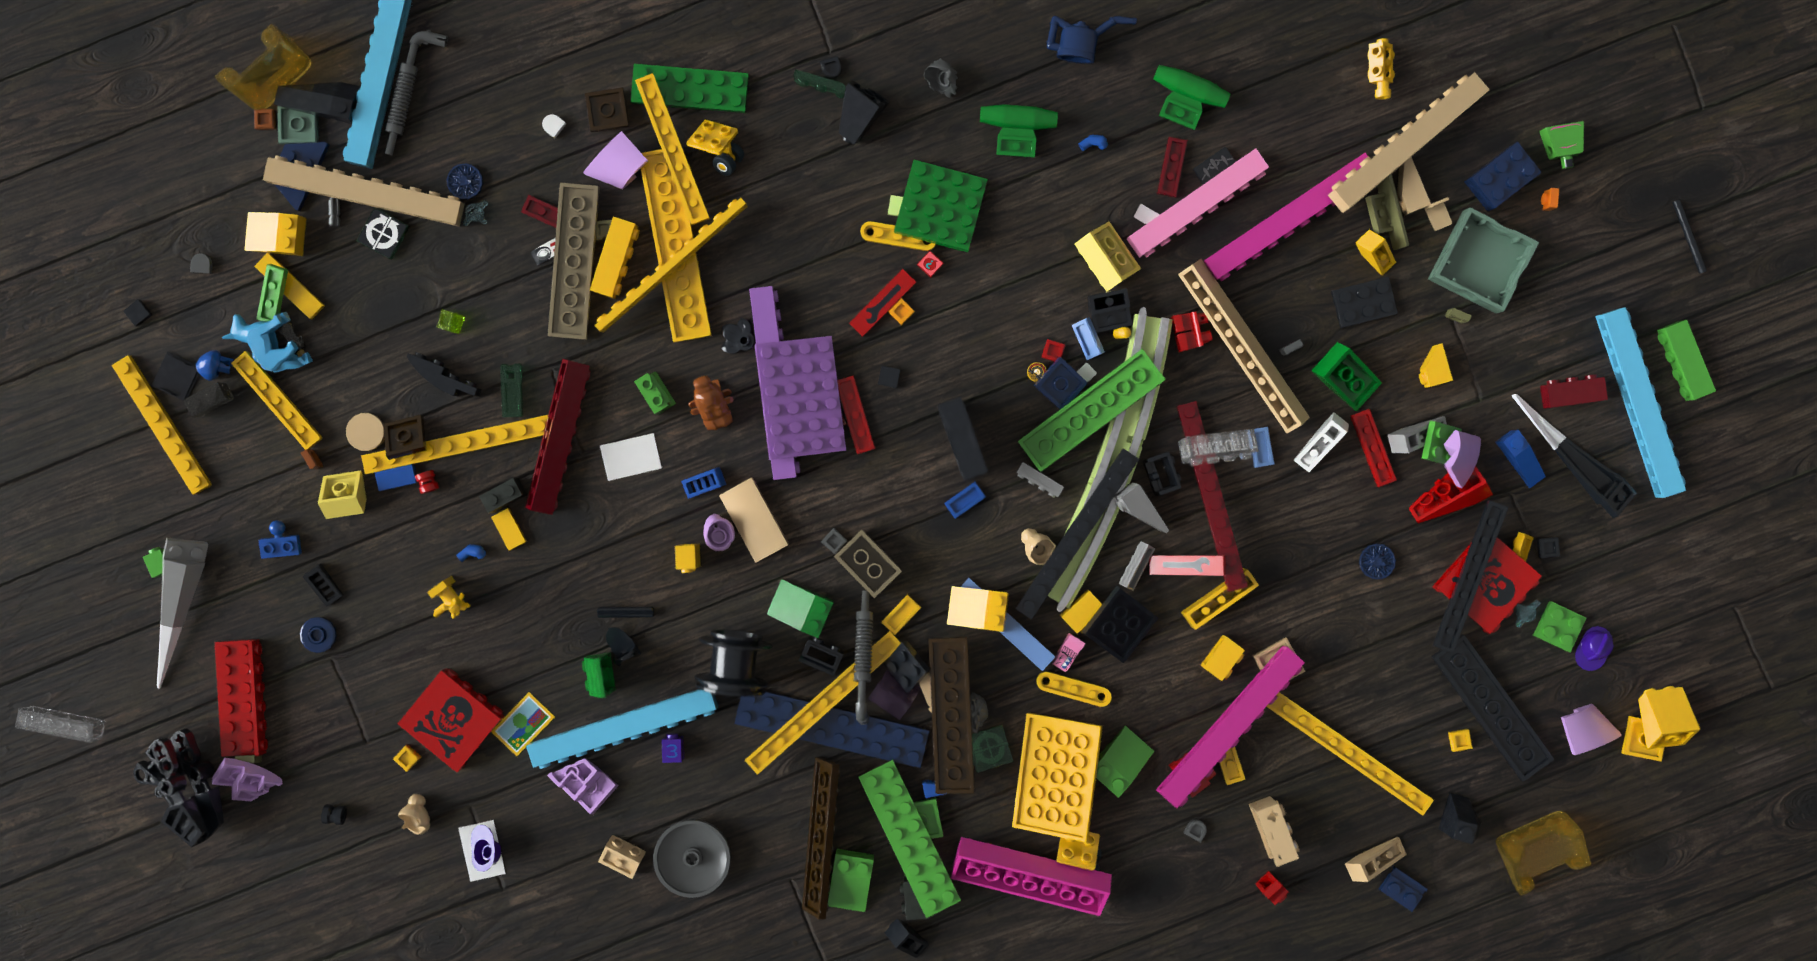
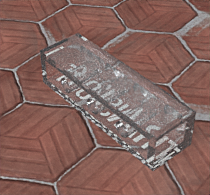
M1254 429L1188 436L1178 441L1182 463H1190L1191 466L1200 465L1203 461L1212 464L1219 462V459H1224V462L1235 460L1236 457L1245 460L1252 458V454L1259 451Z
M28 706L18 709L15 728L91 743L102 739L105 720Z

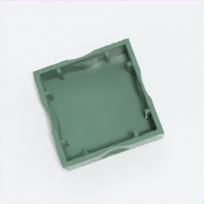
M1472 208L1465 209L1457 220L1428 280L1495 314L1504 312L1517 287L1518 279L1527 267L1539 242L1516 230L1500 225L1494 219Z

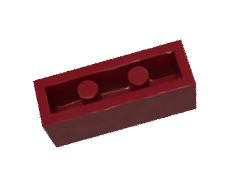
M1597 374L1587 375L1585 380L1579 381L1578 377L1566 378L1564 383H1559V379L1547 381V385L1540 386L1543 408L1608 400L1605 377L1598 378Z

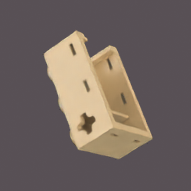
M1271 796L1250 803L1249 806L1268 857L1274 859L1277 867L1299 859L1297 854L1299 848L1296 841H1293L1290 836L1293 832L1290 824L1286 823L1283 817L1286 813L1282 804L1279 805V802L1275 801Z

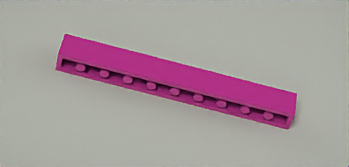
M1366 152L1204 260L1203 262L1214 278L1223 281L1230 276L1229 271L1234 268L1238 271L1247 265L1245 262L1250 257L1252 260L1263 254L1261 252L1262 249L1265 247L1271 249L1279 243L1277 239L1282 236L1287 238L1294 233L1293 229L1299 225L1302 228L1311 222L1309 219L1314 214L1316 217L1327 211L1325 207L1329 204L1335 206L1336 204L1328 196L1333 191L1331 187L1339 180L1344 182L1347 179L1345 175L1354 168L1356 170L1360 169V163L1368 157Z
M1282 646L1159 785L1156 791L1174 807L1183 806L1188 800L1187 796L1200 787V781L1213 772L1215 764L1224 760L1229 748H1234L1239 742L1238 738L1251 729V723L1264 714L1265 707L1268 704L1271 705L1277 699L1276 695L1279 691H1283L1290 684L1289 680L1293 675L1296 676L1302 671L1303 668L1301 666L1305 662L1288 647Z

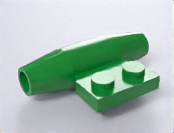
M1159 65L1153 78L1156 82L1173 91L1166 97L1159 116L1192 130H1195L1202 114V103L1225 108L1231 94L1210 80L1173 67Z
M1001 104L981 106L980 110L981 123L1002 128L998 134L996 155L1035 158L1036 136L1033 130L1057 127L1058 112L1035 106Z

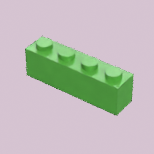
M1678 321L1658 329V340L1665 349V357L1672 366L1673 377L1678 381L1680 394L1685 398V401L1696 400L1715 392V387L1688 321Z

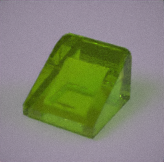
M442 309L437 328L459 334L464 316Z

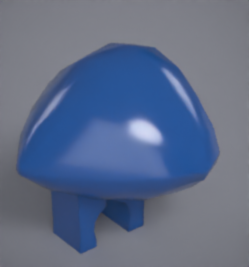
M212 350L200 356L196 363V369L204 379L213 381L219 377V372L230 373L233 359L221 356L218 350Z

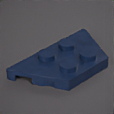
M326 142L285 144L280 157L287 158V162L294 163L295 160L305 162L308 167H314V165L321 166L330 144ZM275 185L293 208L301 212L309 192Z

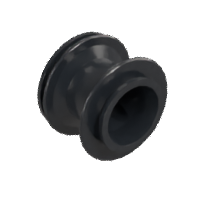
M715 629L711 630V635L699 638L700 642L713 646L710 672L695 675V679L698 681L696 682V688L706 692L731 696H761L765 694L766 690L764 687L768 686V682L754 677L757 651L769 650L773 646L768 642L761 641L763 640L762 635L740 630Z

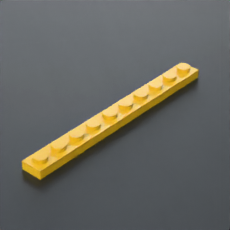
M742 198L739 200L734 199L724 213L719 212L713 218L714 222L709 226L707 224L699 230V235L695 238H689L684 243L685 247L683 249L673 252L667 263L663 262L655 269L656 272L651 277L649 275L642 279L641 285L637 289H631L626 294L627 298L622 302H616L611 307V312L601 315L597 319L596 328L604 333L748 206Z
M548 415L426 441V451L390 460L386 457V450L361 455L365 474H371L540 437L544 434Z
M891 631L871 647L872 661L870 662L872 664L870 666L872 668H870L871 672L869 673H872L886 661L901 644ZM853 663L745 759L757 775L858 686V682H854V665L856 664Z
M1280 692L1276 695L1277 699L1271 705L1268 704L1266 706L1422 816L1434 801Z

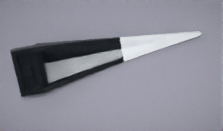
M1518 394L1512 395L1597 505L1601 504L1612 518L1618 517L1637 494L1636 491L1623 477L1594 459L1554 428Z

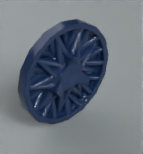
M467 163L459 164L449 171L447 187L455 197L463 200L471 199L481 191L483 177L480 171L473 165Z
M1383 544L1367 546L1359 557L1361 571L1371 579L1380 580L1386 578L1395 568L1396 560L1394 553Z
M322 617L309 619L303 624L300 631V639L303 646L315 653L325 652L330 649L335 643L337 635L332 622Z

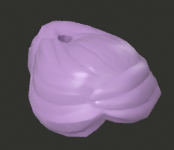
M712 514L707 518L703 534L708 547L714 551L728 549L735 539L732 523L718 514Z

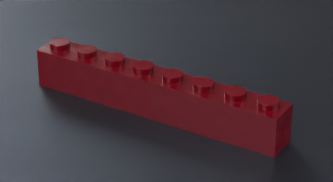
M562 359L525 508L531 511L553 515V512L557 509L558 492L561 491L563 486L562 476L567 470V456L570 455L572 450V436H575L577 430L576 420L581 414V400L584 399L586 394L585 384L590 378L591 371L589 370V365Z

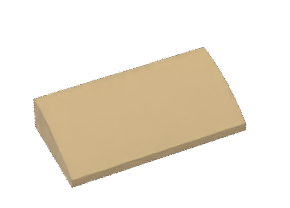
M753 477L719 495L755 563L789 545Z

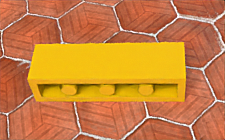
M613 217L590 287L592 292L613 299L616 298V295L619 296L622 289L621 279L626 276L628 266H626L627 261L633 255L634 248H632V245L639 236L638 226L635 223Z
M1243 568L1248 585L1247 588L1228 592L1224 581L1181 611L1193 629H1198L1259 586L1248 569Z

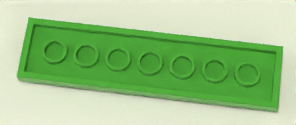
M1141 349L1018 442L1038 470L1042 472L1162 384L1166 379L1145 351Z
M891 760L859 776L858 778L925 917L928 918L960 902L961 899L894 761Z

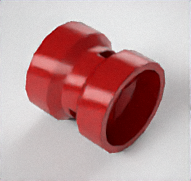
M434 470L415 475L416 482L420 484L419 490L421 494L439 489L438 482H435Z

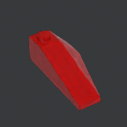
M1475 466L1463 488L1456 486L1450 474L1447 473L1441 480L1438 479L1434 483L1435 486L1429 492H1424L1409 507V510L1419 524L1475 505L1490 497L1493 493Z

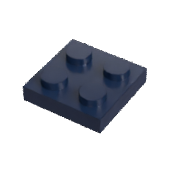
M1058 357L1034 386L1061 410L1079 394L1088 382L1067 362Z

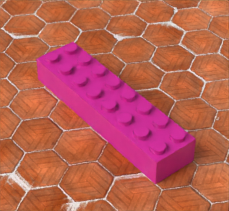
M961 837L953 861L951 879L1100 916L1110 895L1112 874L1066 865L1046 857Z

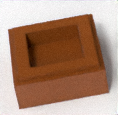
M254 110L255 129L276 130V110Z
M306 449L301 452L310 469L322 467L323 464L315 450Z

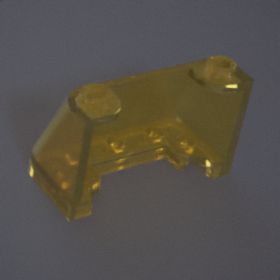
M270 24L261 36L263 44L268 49L240 75L232 68H224L215 76L221 85L253 110L269 108L275 101L278 86L293 85L311 67V60L289 35L273 24Z
M1562 811L1548 814L1496 839L1497 849L1520 896L1534 889L1533 877L1564 863L1574 870H1580L1591 865L1583 831L1567 813Z

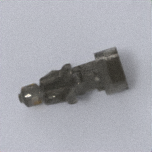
M290 321L277 330L280 335H284L288 342L292 340L298 346L296 352L298 357L305 353L303 350L305 343L302 336L297 337L294 332L295 327Z

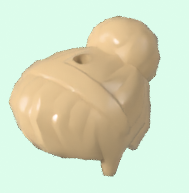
M1027 528L1021 534V540L1025 544V552L1028 559L1036 565H1044L1052 551L1056 548V545L1048 536L1037 533L1034 529Z
M413 794L409 798L408 804L400 810L398 817L404 820L402 829L408 828L417 835L428 831L430 828V817L424 807L426 803L424 796Z

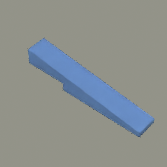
M970 578L961 586L963 588L982 590ZM1006 614L1004 632H999L1043 671L1055 656L1010 614Z

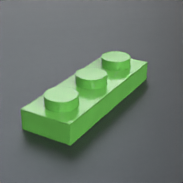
M267 264L257 320L271 321L273 316L280 314L288 269Z

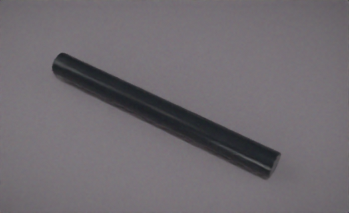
M1679 199L1672 203L1698 272L1701 274L1706 272L1707 269Z

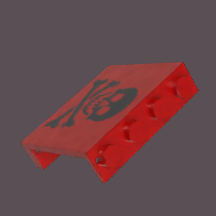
M1497 538L1468 616L1483 628V632L1488 634L1496 632L1501 626V621L1512 615L1514 612L1513 608L1526 599V594L1530 589L1533 590L1537 587L1542 576ZM1471 544L1432 586L1437 592L1443 593L1448 599L1452 596Z
M446 668L439 672L399 721L398 725L457 773L464 768L467 760L505 716L499 707L488 703V699L483 694H477L470 683L460 680L454 670Z

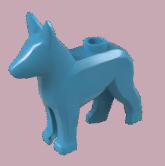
M287 312L273 316L271 321H260L251 325L247 324L239 314H235L230 333L222 337V339H236L248 343L253 352V360L267 371L280 372L286 369H296L313 361L308 352L300 357L295 355L294 353L297 351L298 346L292 340L288 342L286 348L279 349L275 331L291 321Z

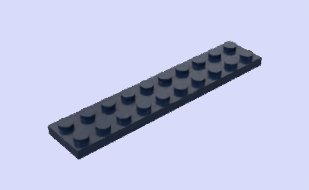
M765 691V694L761 696H741L734 724L776 733L810 701ZM833 707L798 739L921 768L929 730L870 716L868 724L861 725L856 719V712Z

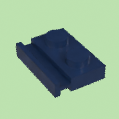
M1393 866V870L1387 875L1379 890L1413 912L1422 899V895L1428 889Z

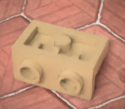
M612 835L598 862L633 879L646 851Z

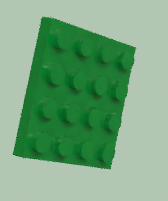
M913 160L894 233L968 253L988 179Z

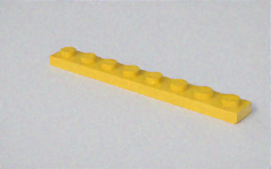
M654 74L636 79L635 82L691 225L710 219Z
M127 355L112 365L113 369L192 495H196L211 486L212 484L132 356Z

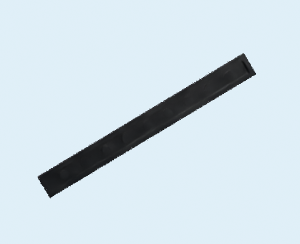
M1122 448L1015 609L1032 620L1139 461V458Z

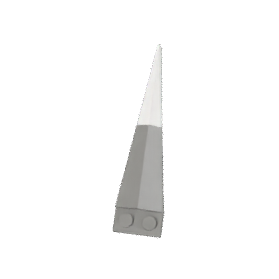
M166 538L162 557L158 689L161 688L205 566L204 562L208 549L207 542Z

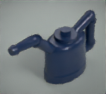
M1053 16L1049 24L1050 30L1048 41H1046L1047 49L1057 51L1056 57L1064 61L1080 64L1094 63L1098 36L1116 24L1135 25L1137 18L1110 17L1109 20L1093 30L1088 25H1085V22L1079 21L1072 25L1058 16ZM1058 27L1063 28L1060 43L1055 42Z

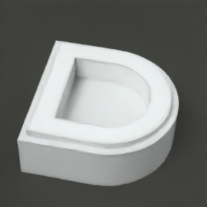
M553 114L546 116L542 122L543 129L553 138H556L566 125L562 119Z

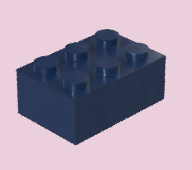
M1516 142L1464 182L1488 212L1503 203L1539 175L1541 171L1522 146Z

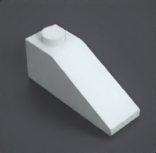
M1333 413L1320 426L1294 461L1310 472L1347 433L1349 424L1336 413Z

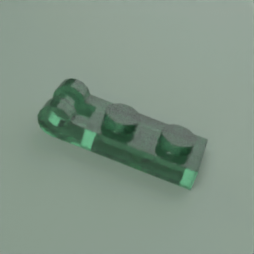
M795 69L793 78L797 85L802 87H808L809 85L815 87V90L826 93V91L835 93L840 99L844 98L846 87L843 83Z
M515 363L512 366L501 364L502 417H523L522 364ZM509 373H514V378L508 379Z

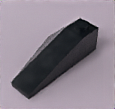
M344 82L278 86L274 105L352 124V112L356 109L357 105L356 95L361 87Z

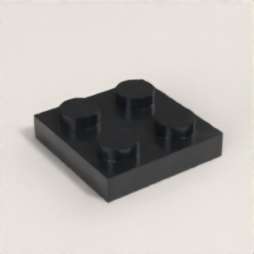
M907 640L903 641L884 663L885 667L907 694L931 670Z

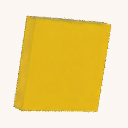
M1629 716L1621 753L1662 762L1665 747L1647 749L1642 724L1643 720L1638 717Z

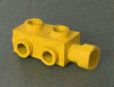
M1386 38L1378 39L1376 43L1369 44L1368 51L1369 83L1377 85L1375 99L1378 100L1391 98L1389 84L1393 83L1395 76L1393 70V59L1395 57L1393 44H1390L1389 39Z

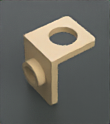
M1449 197L1424 208L1434 231L1452 224L1444 202L1449 200Z

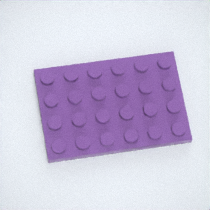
M832 336L755 344L769 460L846 451Z

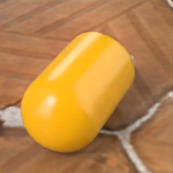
M1128 327L1117 328L1113 330V336L1116 339H1126L1131 336V330Z

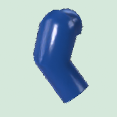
M1092 134L1078 143L1082 151H1085L1092 145L1098 146L1099 149L1103 150L1107 148L1108 142L1105 136Z
M470 544L456 556L461 562L469 556L483 559L486 556V551L480 545Z

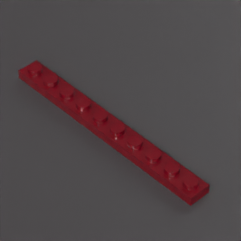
M1197 402L1178 405L1177 410L1187 446L1190 445V450H1193V444L1195 446L1196 456H1192L1191 461L1217 555L1225 556L1226 575H1224L1227 591L1231 592L1247 588L1248 585L1212 456L1209 453V445L1208 455H1205L1203 443H1205L1207 449L1208 442ZM1202 443V456L1199 455L1195 444H1197L1200 451L1199 447Z

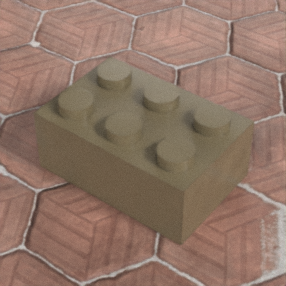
M863 529L834 556L873 598L902 572V569Z

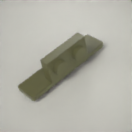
M1390 174L1377 185L1379 194L1368 196L1365 199L1374 233L1382 234L1389 232L1393 250H1398L1409 246V241L1392 174Z

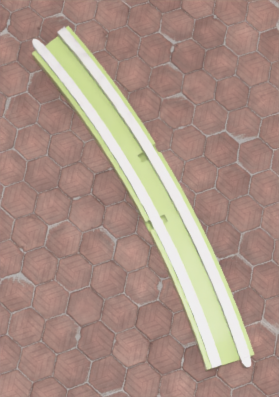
M1142 307L1139 314L1133 315L1131 336L1125 361L1143 349L1163 375L1173 319L1149 317L1146 315V308ZM1160 385L1109 422L1092 473L1067 530L1122 448L1139 458ZM1136 465L1117 493L1130 484ZM1115 496L1048 594L1050 598L1059 602L1057 605L1058 612H1061L1065 607L1069 609L1101 551L1119 511Z

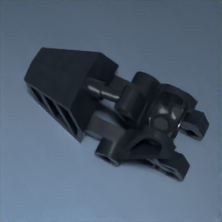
M186 728L175 732L171 739L162 737L153 741L145 752L151 761L146 762L143 760L138 762L134 768L133 775L139 784L157 786L154 790L155 796L158 798L164 797L169 804L161 822L189 846L194 847L209 839L224 823L219 786L210 788L206 780L214 775V766L208 761L197 764L201 759V753L192 731ZM188 752L192 753L193 760L188 757ZM140 770L145 773V779L140 777ZM185 774H187L189 782L196 794L192 797H189L187 800L185 799L182 791L186 790L185 788L187 786V781L184 776Z

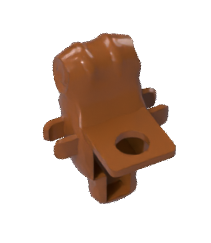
M708 376L695 379L693 383L695 387L694 400L688 404L689 407L694 409H691L690 413L692 415L700 414L707 430H718L721 427L730 425L733 422V418L727 404L733 402V397L729 396L732 393L731 390H721L719 380L711 381Z

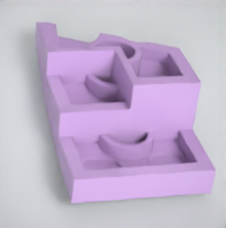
M621 131L593 159L583 173L586 176L623 190L636 178L635 173L648 160Z
M1455 430L1444 443L1448 454L1451 456L1445 467L1455 485L1463 488L1476 466L1480 453L1481 438Z
M1593 704L1573 709V714L1561 717L1573 755L1598 748L1622 736Z
M224 758L212 777V784L232 786V800L253 801L260 795L268 793L269 788L272 786L282 785V779L255 764Z
M586 758L547 775L558 787L562 788L574 801H578L592 815L618 787L608 775Z

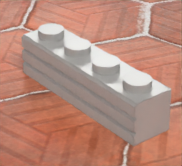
M1022 462L1016 472L1018 477L1028 479V483L1033 486L1034 484L1038 485V489L1043 492L1045 490L1048 491V495L1053 498L1055 496L1058 497L1064 488Z
M1140 541L1134 555L1131 557L1129 565L1120 578V585L1134 591L1155 548Z

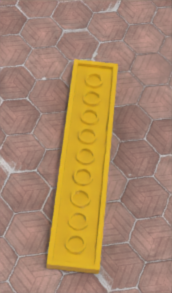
M662 149L642 153L648 162L641 168L659 265L663 262L667 263L670 260V255L676 250L680 251L685 247L684 243L693 237L690 220ZM695 252L662 281L674 343L712 336L697 254Z

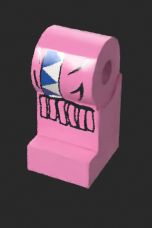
M1068 633L1052 664L1066 672L1086 643Z

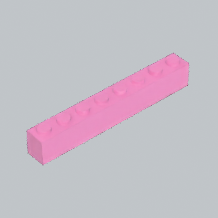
M1254 149L1130 235L1127 241L1139 258L1143 255L1147 258L1155 252L1154 248L1157 245L1164 246L1171 241L1170 236L1175 233L1177 236L1187 230L1186 225L1191 222L1194 225L1203 219L1201 215L1206 211L1210 214L1218 208L1217 204L1223 200L1226 203L1234 197L1233 193L1239 189L1242 192L1250 186L1249 182L1255 178L1258 181L1265 176L1266 173L1264 171L1269 166L1258 150Z

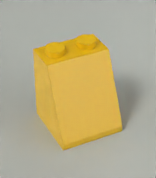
M1668 686L1661 690H1656L1655 688L1647 689L1638 699L1647 749L1685 745L1700 730L1683 687L1674 688V686Z

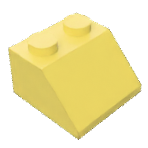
M361 470L323 476L318 505L326 519L364 513L366 494Z

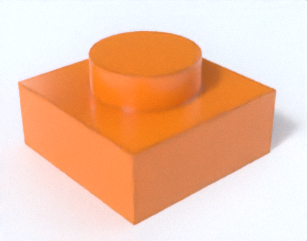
M1550 188L1544 191L1541 197L1543 210L1551 211L1558 208L1559 188Z

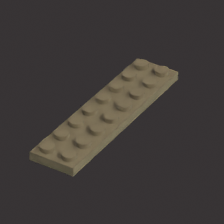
M560 183L548 325L549 337L587 340L591 301L590 287L593 276L599 186Z

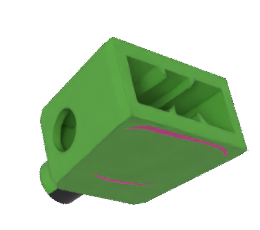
M1584 122L1568 123L1542 129L1540 135L1549 160L1560 159L1562 169L1574 167L1573 157L1583 153Z

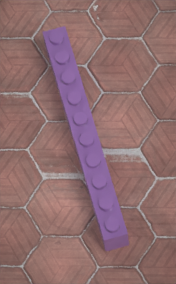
M773 286L749 289L756 344L784 340L782 328L779 329L778 321H781L780 309H776V302H779L778 291H774ZM795 457L771 460L773 480L798 477L797 473H800V464L796 462Z

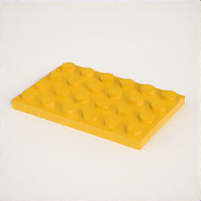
M1034 713L1026 714L1012 827L1081 842L1088 841L1103 726Z

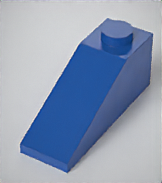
M1511 430L1495 442L1529 488L1546 477L1531 446L1519 430Z

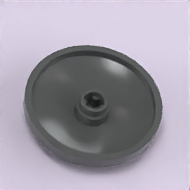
M699 819L682 820L666 829L657 841L653 855L654 869L660 882L674 894L688 898L701 897L717 889L727 876L731 863L730 847L723 833L711 823Z

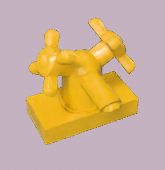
M452 576L446 578L427 592L431 598L439 596L444 602L434 610L433 616L435 618L449 610L451 618L455 619L456 616H459L460 610L465 611L470 607V604L465 603L463 600L464 593H460L458 596L451 587L456 582Z

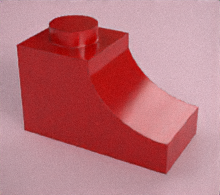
M1269 871L1255 883L1274 905L1283 902L1287 897L1286 894L1289 892Z

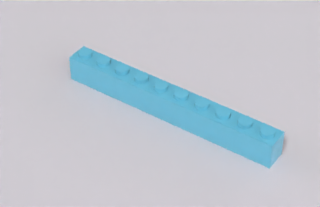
M412 0L378 1L379 11L378 15L374 18V33L370 36V50L365 56L366 67L365 71L361 74L362 84L356 95L357 105L356 109L352 112L353 122L347 133L348 143L343 150L344 161L350 164L373 168Z
M1624 307L1595 316L1655 498H1665L1686 491V482L1680 473V464L1674 455L1673 443L1667 434V424L1662 419L1660 413L1661 406L1656 401L1654 395L1655 388L1650 383L1648 377L1649 370L1644 365L1642 359L1643 352L1638 347L1636 341L1637 334L1631 326L1630 313Z
M698 689L531 742L526 745L533 768L539 766L542 769L550 766V762L556 760L558 763L569 760V756L576 755V757L586 755L587 750H602L609 743H612L613 746L623 743V739L628 737L633 740L642 737L641 733L647 731L649 734L660 731V727L666 725L667 728L679 725L678 722L685 720V722L697 719V715L703 714L704 717L715 713L714 710L718 708V703L714 693Z

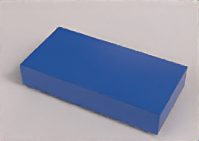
M414 464L375 472L379 491L418 483L415 479Z
M973 482L944 504L956 519L986 498L978 484Z

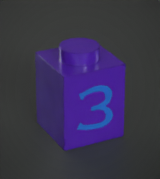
M678 733L667 734V737L662 739V763L682 762L684 760V736H678Z

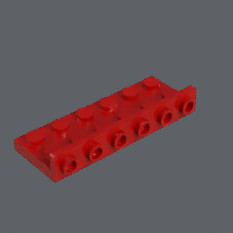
M259 639L215 642L221 757L240 755L260 756L265 754L268 748V741L265 739L267 722L264 720L266 704L263 701L265 686L262 682L263 664L261 663L260 656L262 654V645Z

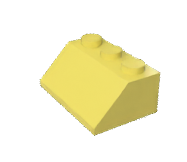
M1110 222L1089 232L1075 243L1079 253L1084 257L1089 268L1094 272L1106 292L1141 269Z

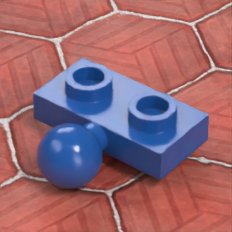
M279 520L273 521L269 526V531L274 537L258 540L261 559L302 554L299 535L283 536L285 524Z

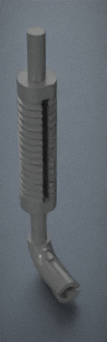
M427 30L417 32L411 37L406 64L401 63L400 73H398L399 77L397 78L399 80H397L398 84H396V91H394L395 94L393 95L395 98L392 99L393 105H391L390 116H388L389 119L387 120L389 123H387L385 131L390 134L385 154L393 156L397 135L403 136V126H405L404 123L406 122L404 119L407 118L406 112H408L407 108L410 105L408 101H411L410 98L412 96L410 94L413 93L411 91H413L412 87H414L415 76H417L418 68L414 66L418 46L430 43L446 48L447 43L445 42H448L447 35Z
M867 590L862 591L861 611L856 612L857 629L855 634L857 635L855 637L857 639L855 640V646L857 647H855L856 658L854 659V664L856 665H854V682H858L856 719L861 725H866L870 721L865 699L866 683L871 682V673L869 672H871L870 668H872L870 666L872 662L870 661H872L871 643L873 639L872 621L874 613L869 611L870 593Z

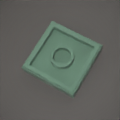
M277 106L278 143L280 145L319 142L318 116Z

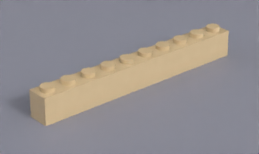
M1475 72L1469 77L1464 75L1457 81L1458 86L1456 88L1451 86L1443 93L1445 97L1442 100L1438 97L1429 105L1431 107L1429 111L1424 109L1415 117L1417 121L1414 123L1410 121L1401 128L1404 132L1400 135L1395 133L1387 140L1389 144L1386 147L1382 144L1374 151L1375 156L1373 158L1368 156L1360 163V169L1356 170L1354 168L1345 175L1347 179L1344 182L1339 180L1331 187L1333 191L1328 196L1342 213L1352 207L1489 91V88Z
M275 156V159L269 157L267 159L263 180L268 183L460 227L465 204L459 201L460 198L448 195V198L440 197V193L429 191V194L421 193L422 190L419 188L410 187L408 190L402 188L403 185L391 182L390 185L383 184V180L372 178L369 181L365 180L364 176L352 173V176H347L341 170L333 169V172L326 171V167L319 165L308 167L305 162L295 160L294 163L287 162V158Z
M1198 260L1179 273V277L1285 432L1289 433L1303 425L1310 418L1203 260Z

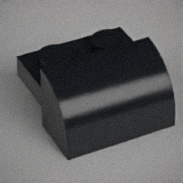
M1127 288L1088 296V309L1096 333L1132 325Z

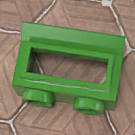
M657 372L647 373L634 381L654 414L659 415L676 404Z

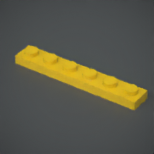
M244 351L231 363L305 450L311 449L323 439L259 363L253 360L249 351Z

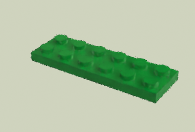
M634 64L631 91L632 104L644 105L635 80L653 73L667 107L746 113L748 73Z

